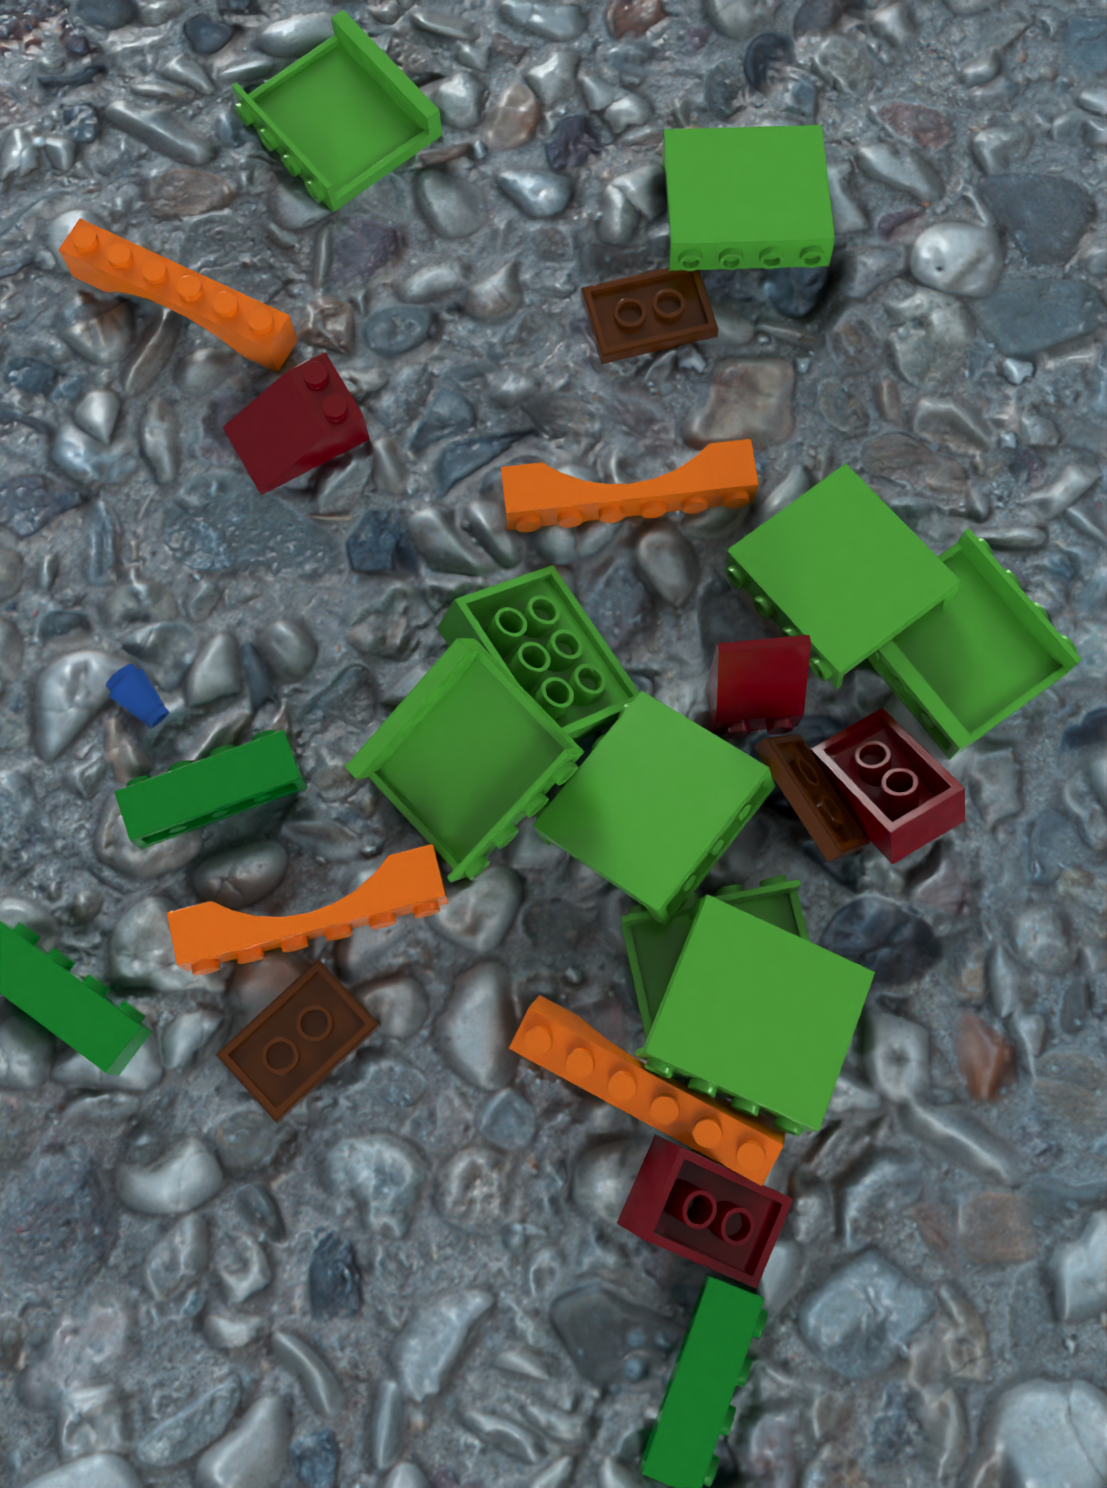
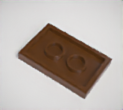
M669 267L581 288L582 302L601 364L718 336L719 329L699 270L669 271Z
M801 734L768 737L754 746L763 763L770 768L774 780L827 862L858 852L870 844V839Z
M318 959L215 1055L276 1123H279L363 1044L380 1025Z

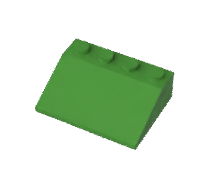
M554 565L454 599L437 626L449 647L457 638H475L576 744L617 720L624 705L633 701L640 693Z

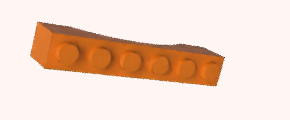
M79 218L58 249L73 277L105 292L132 294L163 305L202 326L227 343L243 357L277 373L298 341L290 315Z
M751 439L709 443L696 457L678 469L654 479L627 484H603L581 480L561 473L543 462L501 467L507 529H516L524 533L536 531L542 526L559 525L563 528H571L586 521L600 520L603 523H614L621 521L624 517L641 515L644 518H657L666 512L682 510L685 513L694 514L702 512L709 507L717 506L738 509L755 501L759 486Z
M433 844L388 855L377 871L355 891L331 905L309 913L285 917L254 916L233 911L213 901L167 912L177 966L186 971H192L193 975H204L218 971L220 969L219 963L237 959L238 964H245L263 959L264 952L281 947L282 952H292L309 946L308 940L325 936L327 941L343 939L353 934V928L369 924L370 929L389 927L397 923L396 917L410 913L414 914V918L431 916L441 911L440 906L449 904L437 853Z
M541 995L528 1008L508 1048L760 1186H763L784 1146L786 1133L773 1126L774 1120L761 1113L757 1117L743 1114L730 1107L732 1101L716 1096L714 1098L704 1096L673 1078H666L647 1070L645 1063L610 1042L580 1016Z

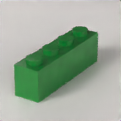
M273 729L259 732L251 738V742L237 747L235 745L218 747L210 752V757L196 762L192 760L177 762L168 768V772L155 777L145 775L129 780L125 788L114 791L129 840L142 850L307 789L292 742L284 729L278 732Z
M0 921V993L103 1072L119 1076L153 1031L142 1023L146 1015L126 1000H123L120 1005L116 1004L106 996L111 990L106 984L91 974H88L85 979L71 970L76 964L71 958L56 948H53L48 953L37 944L41 936L23 923L18 922L13 927Z
M705 1274L640 1463L643 1475L674 1488H702L703 1485L708 1487L712 1485L720 1459L719 1456L713 1453L719 1435L728 1436L736 1413V1407L730 1405L736 1385L744 1387L751 1369L752 1358L746 1356L752 1337L757 1339L761 1337L767 1321L768 1310L762 1308L765 1298Z

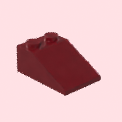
M326 352L289 369L223 426L226 435L260 495L370 440L364 416Z
M810 635L717 644L706 683L713 734H724V738L737 739L748 736L750 731L767 730V733L770 735H780L793 731V727H798L805 709L811 649Z
M883 708L811 748L814 756L870 841L891 864L898 862L965 821V788Z
M655 1134L617 1224L645 1241L757 1289L793 1198L765 1185L760 1186L729 1168Z

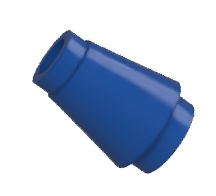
M128 664L119 669L110 677L105 685L110 691L109 697L142 723H145L149 729L157 726L169 714L168 709L165 707L145 671L137 669L133 664Z

